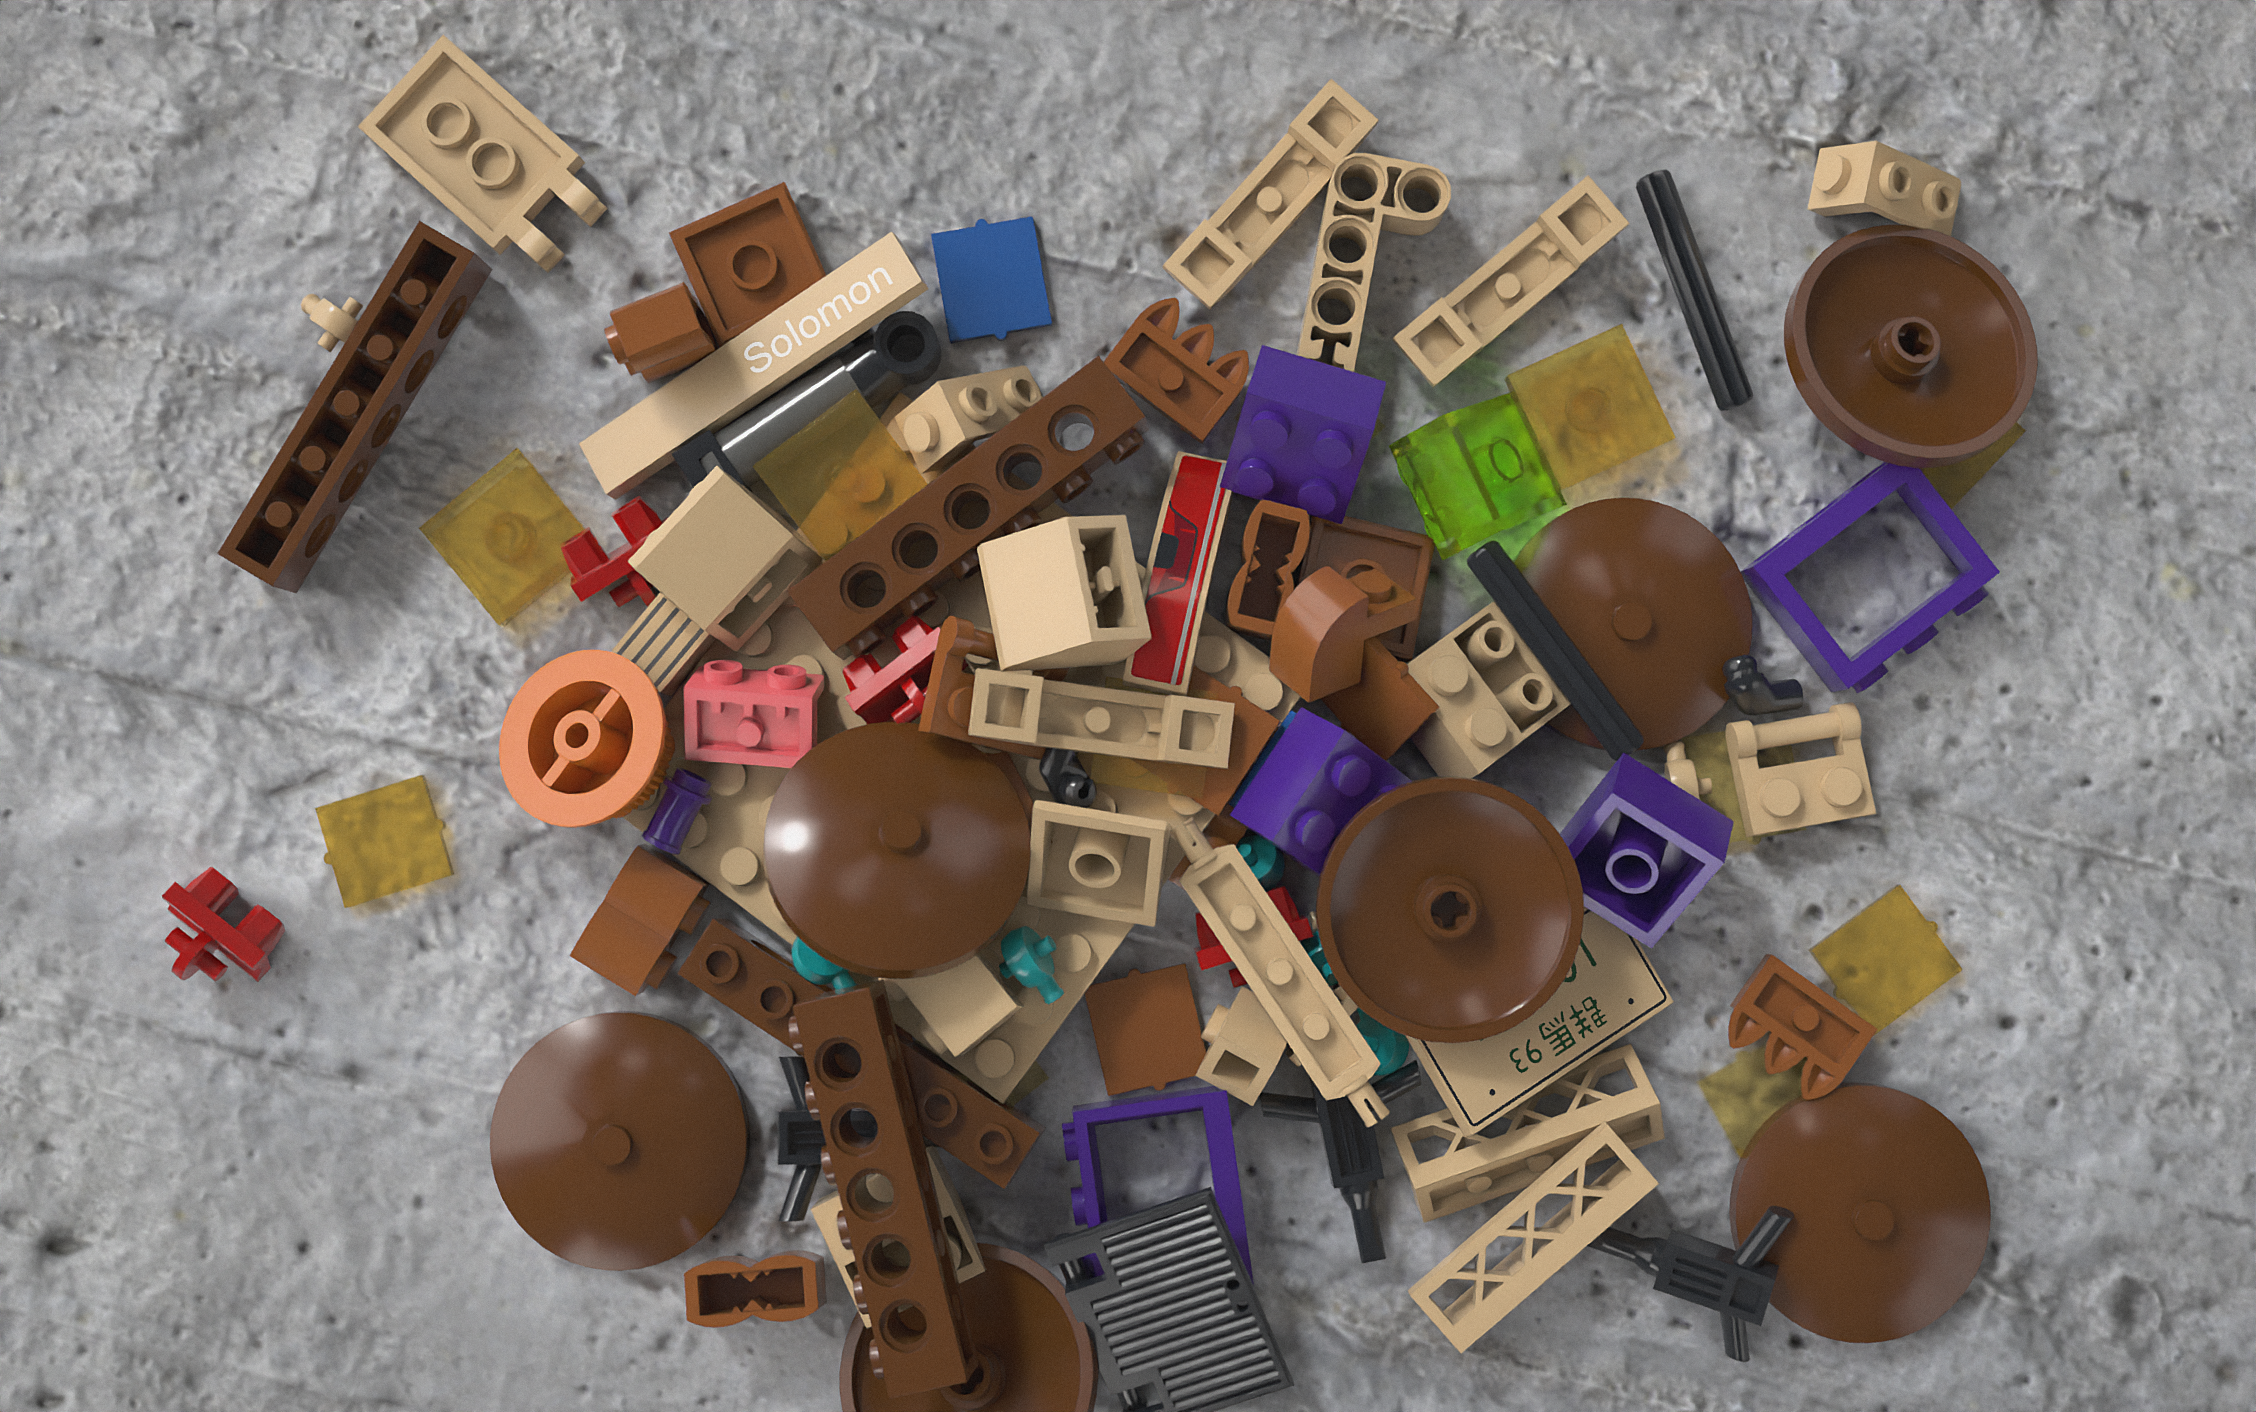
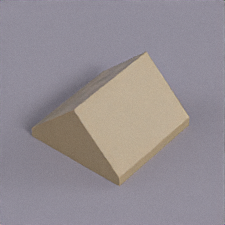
M1035 800L1032 813L1027 905L1155 927L1172 826L1166 821Z

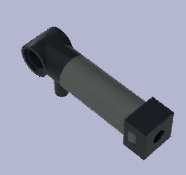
M899 311L891 314L879 324L876 331L870 328L852 340L853 346L716 434L708 430L672 453V456L693 488L718 466L750 492H753L750 486L908 385L928 380L937 371L941 362V346L933 325L924 316L913 311ZM906 334H914L921 337L925 341V348L922 355L916 360L900 362L891 356L893 344L899 337Z

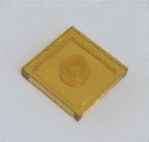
M1622 324L1515 371L1504 379L1557 493L1663 446L1676 438Z
M856 388L753 465V468L825 561L928 485Z
M517 447L420 526L419 529L499 626L504 627L571 572L562 553L561 544L586 529V527L525 453Z

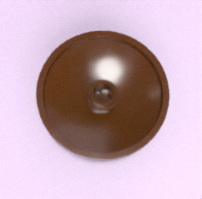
M1889 224L1873 226L1848 234L1826 248L1808 267L1796 284L1786 309L1784 321L1785 354L1790 373L1802 398L1814 415L1839 439L1856 450L1883 462L1913 468H1936L1961 463L1973 458L1992 446L2012 428L2023 414L2032 396L2037 377L2038 353L2033 326L2022 300L2007 278L1988 259L1967 244L1941 232L1908 225Z
M1640 498L1603 499L1589 502L1561 514L1542 527L1519 551L1513 560L1514 564L1644 736L1643 744L1636 751L1664 746L1693 733L1717 714L1729 700V696L1724 688L1727 679L1723 674L1722 668L1727 660L1740 655H1749L1753 626L1751 603L1742 573L1734 558L1724 544L1702 523L1674 507L1656 501ZM1571 704L1544 724L1555 733L1577 744L1605 750Z
M872 723L851 728L824 740L808 751L786 774L774 795L766 818L763 843L765 877L773 901L784 921L799 939L821 957L852 972L877 978L911 979L926 977L957 967L976 956L1001 933L1010 921L1022 896L1030 866L1031 844L1028 821L1023 805L1005 774L989 757L972 744L918 731L919 724Z
M1443 776L1415 780L1381 794L1366 804L1343 827L1333 842L1320 873L1316 898V919L1320 942L1335 978L1345 993L1366 1014L1382 1025L1415 1039L1438 1043H1462L1486 1039L1519 1025L1537 1012L1554 995L1566 978L1580 945L1584 920V900L1581 880L1573 856L1557 829L1542 813L1516 794L1500 786L1467 777Z
M636 1011L604 1012L587 1016L565 1024L539 1040L523 1055L507 1077L495 1105L490 1129V1155L494 1178L500 1195L516 1222L532 1239L556 1256L587 1268L608 1271L635 1270L654 1266L676 1257L699 1242L716 1226L734 1201L744 1178L750 1148L749 1118L745 1100L732 1071L722 1057L710 1044L685 1026L664 1017Z
M1856 1082L1840 1083L1825 1096L1804 1100L1802 1095L1789 1101L1775 1111L1753 1135L1739 1160L1732 1182L1729 1216L1731 1234L1736 1251H1738L1770 1206L1783 1207L1794 1213V1218L1763 1259L1779 1265L1769 1304L1803 1329L1836 1341L1848 1343L1885 1342L1907 1336L1930 1325L1944 1315L1968 1289L1977 1274L1988 1244L1991 1219L1989 1190L1982 1166L1972 1146L1954 1123L1939 1110L1908 1093L1883 1085Z
M977 1243L986 1270L959 1283L979 1361L969 1380L965 1383L890 1399L885 1379L878 1380L871 1365L869 1347L870 1341L875 1339L872 1326L866 1328L859 1311H857L847 1333L841 1356L839 1371L841 1407L843 1412H1093L1098 1389V1358L1084 1321L1077 1322L1065 1295L1066 1285L1040 1263L1019 1252L993 1244ZM912 1306L899 1313L902 1323L912 1330H924L927 1328L926 1318L917 1307Z

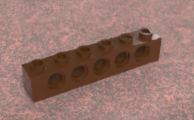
M421 221L417 223L218 551V555L273 587L297 594L493 270L474 252Z
M1097 356L787 590V592L833 654L842 660L847 659L852 654L855 658H858L860 655L869 654L887 639V635L884 632L886 628L902 616H905L908 620L912 616H920L939 599L935 591L955 576L961 582L980 571L981 567L977 548L982 543L1038 526L1042 521V518L1039 516L1041 511L1058 498L1065 504L1082 494L1093 483L1090 474L1107 461L1111 460L1114 465H1117L1136 453L1145 443L1142 435L1150 430L1146 416L1102 359ZM1083 423L1093 428V438L1085 448L1071 451L1060 445L1061 435L1068 426ZM1034 462L1042 467L1041 478L1032 488L1018 490L1009 485L1010 473L1018 464ZM974 500H981L989 504V517L982 526L976 529H965L959 526L958 515L965 504ZM932 539L937 542L938 553L935 560L929 566L921 569L909 567L907 554L910 547L916 541ZM872 577L884 579L886 592L882 601L874 607H859L856 601V592L860 584Z
M713 918L677 973L792 1050L794 1048L789 1034V1019L794 1016L792 1005L808 996L836 990L828 984H813L804 979L796 971L792 960L729 919ZM897 1032L922 1135L1005 1189L1018 1173L1046 1127L1007 1101L1002 1104L952 1065L914 1040L912 1042ZM837 1043L834 1054L838 1066L847 1073H859L862 1065L859 1052L850 1044Z
M884 979L808 996L792 1005L794 1016L789 1019V1034L796 1054L798 1056H805L811 1080L805 1084L806 1103L812 1119L821 1121L826 1146H823L821 1149L823 1172L830 1185H837L843 1209L837 1215L838 1232L846 1250L853 1249L859 1275L854 1276L853 1280L854 1296L860 1313L862 1315L869 1314L875 1338L870 1341L869 1347L874 1374L878 1380L885 1379L890 1399L965 1383L973 1374L979 1361ZM837 1043L850 1044L859 1052L862 1061L859 1073H847L838 1066L834 1054ZM853 1108L865 1109L875 1117L878 1125V1133L875 1138L863 1137L854 1130L850 1120ZM868 1174L883 1175L891 1182L894 1189L893 1201L882 1202L875 1199L869 1193L866 1184ZM895 1239L903 1243L910 1253V1265L897 1266L889 1262L883 1253V1240ZM908 1304L920 1309L926 1318L927 1328L924 1330H912L905 1326L899 1317L898 1307Z

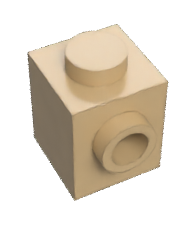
M1242 986L1229 1009L1219 1003L1217 1004L1200 1037L1211 1044L1195 1076L1221 1090H1227V1093L1251 1106L1254 1105L1277 1067L1287 1044V1041L1254 992Z

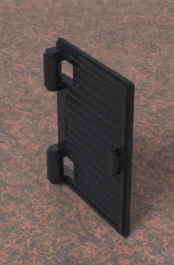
M1211 1187L1072 1234H1059L1053 1240L1044 1243L1045 1251L1052 1267L1059 1265L1066 1280L1065 1295L1077 1322L1084 1321L1097 1354L1098 1369L1110 1396L1117 1394L1123 1407V1412H1214L1294 1386V1380ZM1096 1252L1105 1274L1093 1278L1084 1256ZM1239 1301H1240V1302H1245V1301L1247 1302L1246 1305H1239V1304H1237V1303H1238ZM1153 1382L1162 1402L1149 1406L1142 1385Z

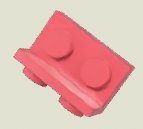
M715 660L706 663L704 666H699L684 686L685 760L792 768L808 751L817 746V700L824 690V675L808 674L805 668L797 665H777L768 670L743 669L741 663L733 660Z

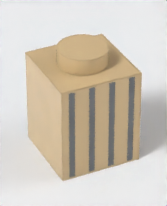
M660 592L611 652L619 654L638 665L653 681L660 693L672 696L696 667L716 638L704 631Z

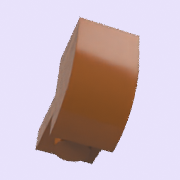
M1325 566L1303 580L1282 606L1272 632L1269 671L1308 703L1360 683L1364 640L1414 621L1417 598L1376 568L1345 579L1331 567Z

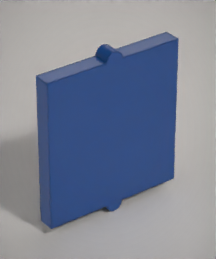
M1033 216L988 224L985 219H979L974 227L931 234L950 344L995 336L999 341H1004L1009 333L1052 326Z

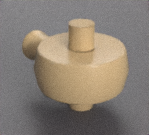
M315 294L305 296L301 302V309L306 314L311 315L310 320L326 330L318 344L329 352H332L339 340L344 343L346 342L358 322L355 318L363 308V305L352 297H349L342 309L325 298L321 300Z
M1675 741L1664 745L1667 759L1664 768L1665 778L1699 799V795L1712 793L1710 778L1697 779L1693 761L1686 759L1685 744L1682 741Z

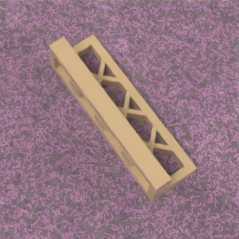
M1631 1044L1587 1059L1504 1114L1502 1117L1513 1120L1504 1135L1492 1139L1478 1134L1464 1136L1448 1108L1391 1127L1394 1142L1410 1179L1415 1202L1424 1223L1530 1186L1604 1121L1630 1151L1665 1139L1660 1102ZM1622 1069H1626L1635 1088L1615 1096L1593 1090L1600 1077ZM1553 1093L1573 1099L1566 1113L1552 1118L1533 1111L1540 1098ZM1434 1135L1452 1141L1444 1156L1421 1164L1418 1163L1411 1143ZM1606 1143L1586 1160L1585 1166L1614 1157L1617 1154Z
M1604 1121L1408 1290L1409 1295L1460 1353H1463L1659 1183ZM1607 1143L1620 1159L1593 1183L1584 1185L1586 1160ZM1574 1172L1573 1184L1561 1183ZM1548 1193L1572 1195V1201L1543 1226L1534 1227L1536 1203ZM1525 1214L1524 1226H1512L1514 1222ZM1498 1236L1523 1238V1243L1493 1269H1485L1486 1246ZM1476 1256L1475 1269L1462 1268ZM1448 1279L1474 1280V1285L1444 1311L1430 1297Z

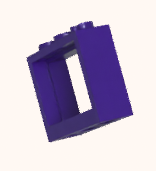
M1882 462L1741 570L1744 581L1831 693L1847 690L1850 687L1856 693H1860L1876 683L1889 671L1883 662L1901 648L1909 655L1933 639L1939 633L1933 624L1951 610L1956 616H1960L1986 598L1989 593L1983 585L1999 574L2000 571L1919 468ZM1896 490L1960 574L1849 659L1784 575Z
M1216 1086L1073 1106V1122L1062 1123L1066 1161L1079 1160L1082 1186L1071 1187L1075 1226L1088 1225V1228L1108 1221L1095 1126L1202 1111L1214 1195L1251 1282L1254 1285L1227 1090H1221ZM1096 1252L1084 1256L1093 1278L1105 1274Z

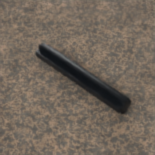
M1667 169L1649 173L1639 179L1636 183V190L1717 407L1721 411L1737 408L1748 403L1753 398V392L1671 173Z
M1495 540L1489 541L1474 551L1466 560L1467 566L1609 756L1617 761L1623 753L1631 755L1643 744L1644 736L1499 542Z

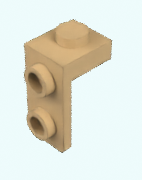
M1879 141L1821 148L1814 172L1808 210L1824 217L1874 212L1901 225L1921 229L1927 228L1951 236L1958 206L1961 181L1951 174Z
M1022 365L937 381L894 418L921 474L940 470L976 440L990 438L1043 397L1030 370Z

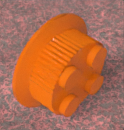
M581 650L568 653L552 660L537 670L524 683L511 702L500 734V767L505 784L515 801L533 817L545 823L565 828L587 827L608 819L610 820L611 818H621L631 813L633 809L637 810L639 805H644V801H648L650 795H655V790L659 789V783L663 782V776L667 775L666 769L670 767L668 762L672 760L671 758L675 752V741L670 734L672 729L668 727L670 722L666 721L667 716L664 712L662 700L653 681L638 665L629 659L604 650Z

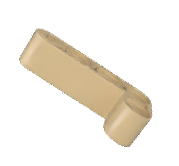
M1368 153L1350 154L1343 157L1336 164L1326 192L1296 355L1319 361L1323 344L1335 346L1331 355L1330 365L1354 372L1380 230L1410 236L1424 235L1431 232L1440 223L1451 199V186L1447 177L1438 168L1427 164ZM1350 177L1362 178L1370 184L1373 196L1364 201L1349 199L1343 193L1341 183ZM1410 189L1425 190L1432 196L1435 208L1426 213L1413 211L1406 205L1403 194ZM1338 238H1349L1359 245L1362 257L1353 263H1343L1331 254L1329 244ZM1327 299L1343 301L1350 310L1351 319L1342 325L1326 323L1319 315L1318 305Z

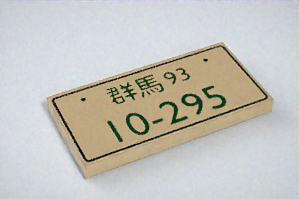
M1584 907L1583 930L1574 962L1558 990L1531 1017L1503 1033L1471 1042L1438 1043L1419 1040L1409 1036L1406 1037L1463 1135L1470 1136L1665 1009L1674 1001L1638 940Z

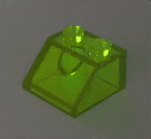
M1514 391L1443 414L1388 445L1397 463L1399 476L1409 488L1424 520L1426 533L1429 538L1433 539V543L1442 561L1478 547L1567 505Z

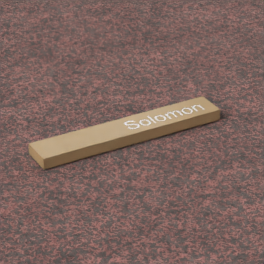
M890 232L580 442L579 445L605 494L615 500L673 462L675 459L672 453L708 430L713 434L927 291L929 287L900 239L893 232Z

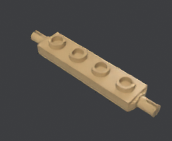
M1192 816L1182 824L1195 841V846L1191 844L1180 826L1170 831V835L1172 834L1191 862V865L1188 866L1179 882L1326 1100H1331L1347 1095L1365 1122L1366 1127L1378 1123L1365 1104L1364 1099L1367 1098L1381 1120L1390 1113V1110L1386 1108L1368 1081L1381 1063L1235 845L1231 844L1213 849Z

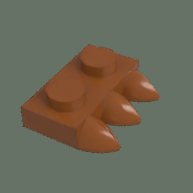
M1177 298L1164 299L1147 307L1136 318L1104 360V363L1122 385L1200 444H1203L1241 393L1249 371L1248 352L1246 350L1234 351L1218 358L1210 366L1206 365L1211 357L1214 346L1213 326L1211 324H1204L1193 327L1173 340L1172 337L1179 321V301Z
M1765 954L1730 1005L1733 1011L1728 1025V1039L1730 1047L1735 1049L1756 1042L1766 1033L1770 1034L1764 1052L1766 1073L1770 1075L1786 1071L1804 1058L1806 1062L1801 1075V1093L1804 1100H1811L1825 1096L1843 1081L1878 1029L1774 955Z

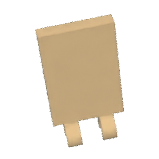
M442 35L358 126L499 255L514 242L547 273L554 268L565 254L530 222L556 195L590 227L607 210L606 206L599 201V198L574 177L575 173L585 164L583 159L445 35Z

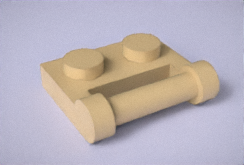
M1853 702L1832 705L1827 713L1752 725L1749 720L1731 722L1726 725V744L1746 837L1876 814L1860 740L1861 718ZM1832 737L1836 756L1761 769L1758 767L1757 750Z

